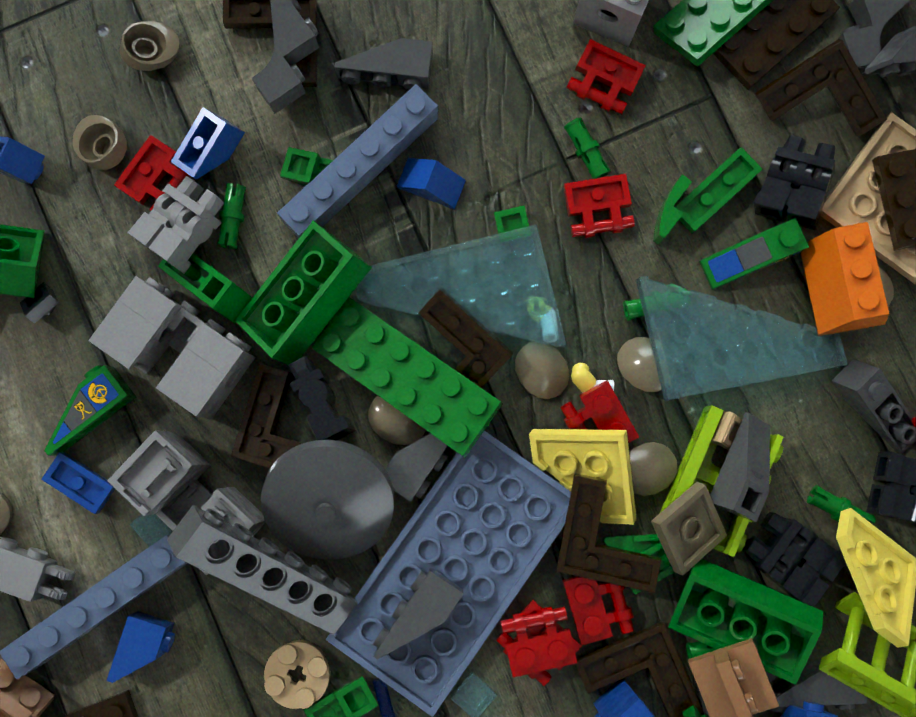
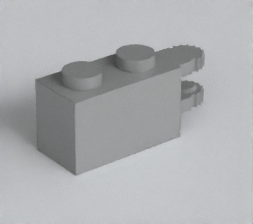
M0 537L1 592L29 602L41 599L44 595L58 600L66 599L68 592L63 588L49 584L52 576L58 577L61 580H73L74 571L56 565L57 561L48 558V552L32 547L26 550L17 547L18 542L16 540Z

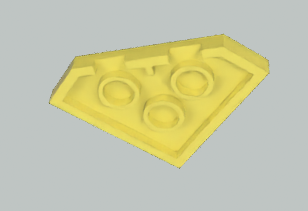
M531 430L529 439L532 460L536 467L542 472L544 470L549 472L559 481V484L569 491L572 490L575 474L607 480L600 522L634 525L637 518L627 430Z
M852 508L840 512L836 540L874 631L897 648L909 646L916 589V558Z

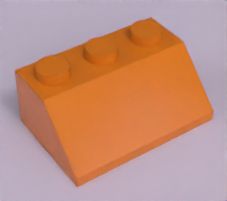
M868 222L833 228L807 241L809 247L800 252L818 336L885 325L889 316V310Z

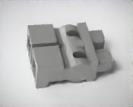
M186 176L177 188L167 184L162 190L164 194L156 199L149 214L144 212L127 233L185 274L191 266V263L188 261L190 256L200 243L205 242L211 236L213 229L216 230L221 224L215 215L224 202L208 189L195 202L204 189L193 179Z

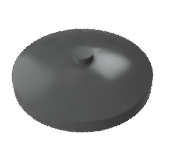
M316 440L291 448L273 463L266 475L262 488L261 509L270 531L281 543L291 550L316 559H343L366 551L385 534L393 516L394 490L390 477L384 467L365 450L342 441Z

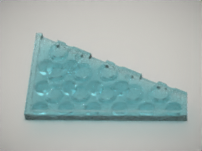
M537 224L370 265L372 269L356 287L357 298L360 303L421 316L418 312L442 287L490 332L559 348L566 346Z
M648 276L636 279L664 401L848 365L841 337L838 333L818 336L817 329L812 325L805 323L801 325L787 321L775 314L761 310L754 311L748 306L727 303L717 300L715 296L695 290H684L681 286L670 283L667 285L650 280Z

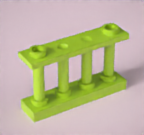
M853 592L836 602L835 608L848 615L849 620L842 647L822 657L819 670L901 717H916V689L914 688L916 682V627L911 624L909 646H904L907 649L901 681L899 682L888 676L885 672L891 643L880 634L877 636L871 665L860 660L855 655L862 624L873 629L860 595Z

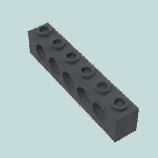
M193 505L167 538L176 558L333 635L358 604L350 593L352 587L339 577H336L335 580L329 578L328 574L319 566L313 564L309 567L305 565L303 560L293 552L282 553L267 538L262 537L261 540L252 537V533L247 528L238 523H235L234 526L226 523L225 519L213 509L208 508L204 511Z

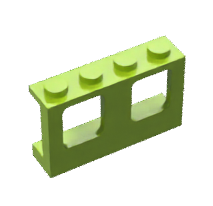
M713 405L704 407L660 513L696 482L705 484L708 491L712 492L721 468L712 463V456L717 445L712 443L711 440L724 410ZM770 434V469L773 463L779 461L783 453L784 447L781 443L784 437L779 434ZM735 515L727 536L713 549L735 557L736 552L739 553L743 549L747 539V535L744 534L748 523L753 521Z

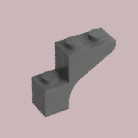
M270 0L274 52L267 66L252 77L256 88L274 114L306 93L302 85L305 77L296 63L319 48L315 37L319 32L309 17L305 20L298 12L301 10V7L297 0Z
M853 0L850 6L856 26L843 30L838 39L843 40L861 74H865L867 66L881 51L880 36L884 25L910 0Z

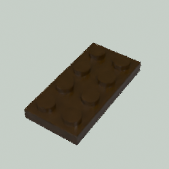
M773 0L713 54L749 90L839 10L840 6L834 0Z

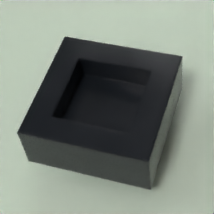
M43 282L36 288L35 297L24 298L20 305L24 315L35 324L39 319L49 316L59 302L53 289Z

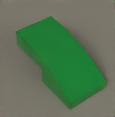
M288 147L280 177L306 186L333 160L321 158L318 153Z
M683 174L673 185L660 208L653 242L657 245L662 242L683 215L682 212L674 207L675 203L692 183Z
M360 676L319 699L309 708L303 709L307 717H361L379 705L363 676Z

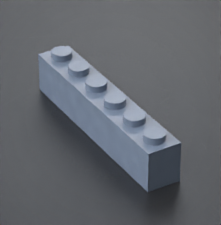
M415 84L277 212L282 222L298 239L313 220L323 227L438 120V105Z
M170 534L165 535L0 650V655L15 678L19 679L35 671L188 564L175 557L167 541Z

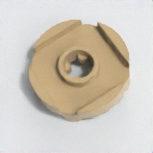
M305 640L286 643L276 649L266 663L264 670L265 691L274 701L286 708H309L323 696L331 678L330 665H328L324 652L316 644ZM297 666L303 667L302 674L306 675V680H299L296 683L292 681L289 670H295Z

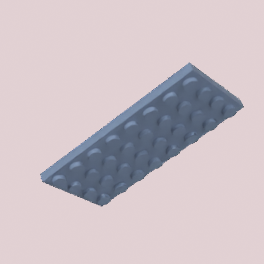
M484 431L466 457L459 453L455 454L356 595L357 606L334 635L330 633L326 640L433 717L564 527L571 491ZM432 568L463 589L464 594L444 623L378 660L373 657L377 649L373 645L375 639L384 627L390 630L396 621L392 617L393 612L402 599L406 602L410 600L415 592L410 587L421 571L427 574L429 569Z

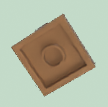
M752 638L688 659L689 666L710 717H754V714L779 707Z
M0 659V717H39L54 700V694L26 675L16 679L6 662Z

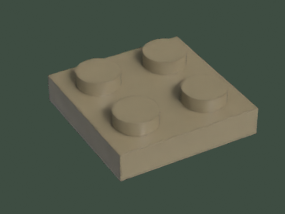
M699 482L693 484L651 521L673 571L682 576L727 536L706 485Z

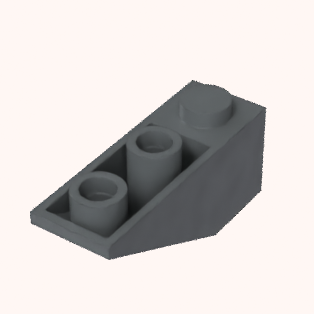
M916 26L895 34L867 66L865 74L880 73V77L883 78L899 73V76L916 72Z
M400 38L335 62L334 68L337 78L349 84H358L360 81L372 82L373 85L384 88L391 85H399L407 90H410L417 84L421 89H429L433 42Z
M853 359L832 380L845 401L897 453L902 454L916 440V427L912 423L913 417L880 368Z
M745 412L710 496L715 506L729 513L757 522L769 493L770 425Z
M429 434L396 452L385 468L392 482L393 490L410 502L414 496L421 499L431 484L426 478L432 469L439 472L447 460L448 455L444 451L448 445L434 435Z
M432 568L429 569L427 574L421 571L410 587L415 591L410 600L406 602L402 599L393 612L392 617L396 621L390 630L384 627L375 639L373 645L377 649L373 657L378 660L444 623L464 594L463 589Z
M821 658L804 667L796 685L783 680L772 687L779 707L770 709V711L784 712L789 705L803 707V701L835 705L837 709L852 710L856 709V704H868L867 697L819 670Z

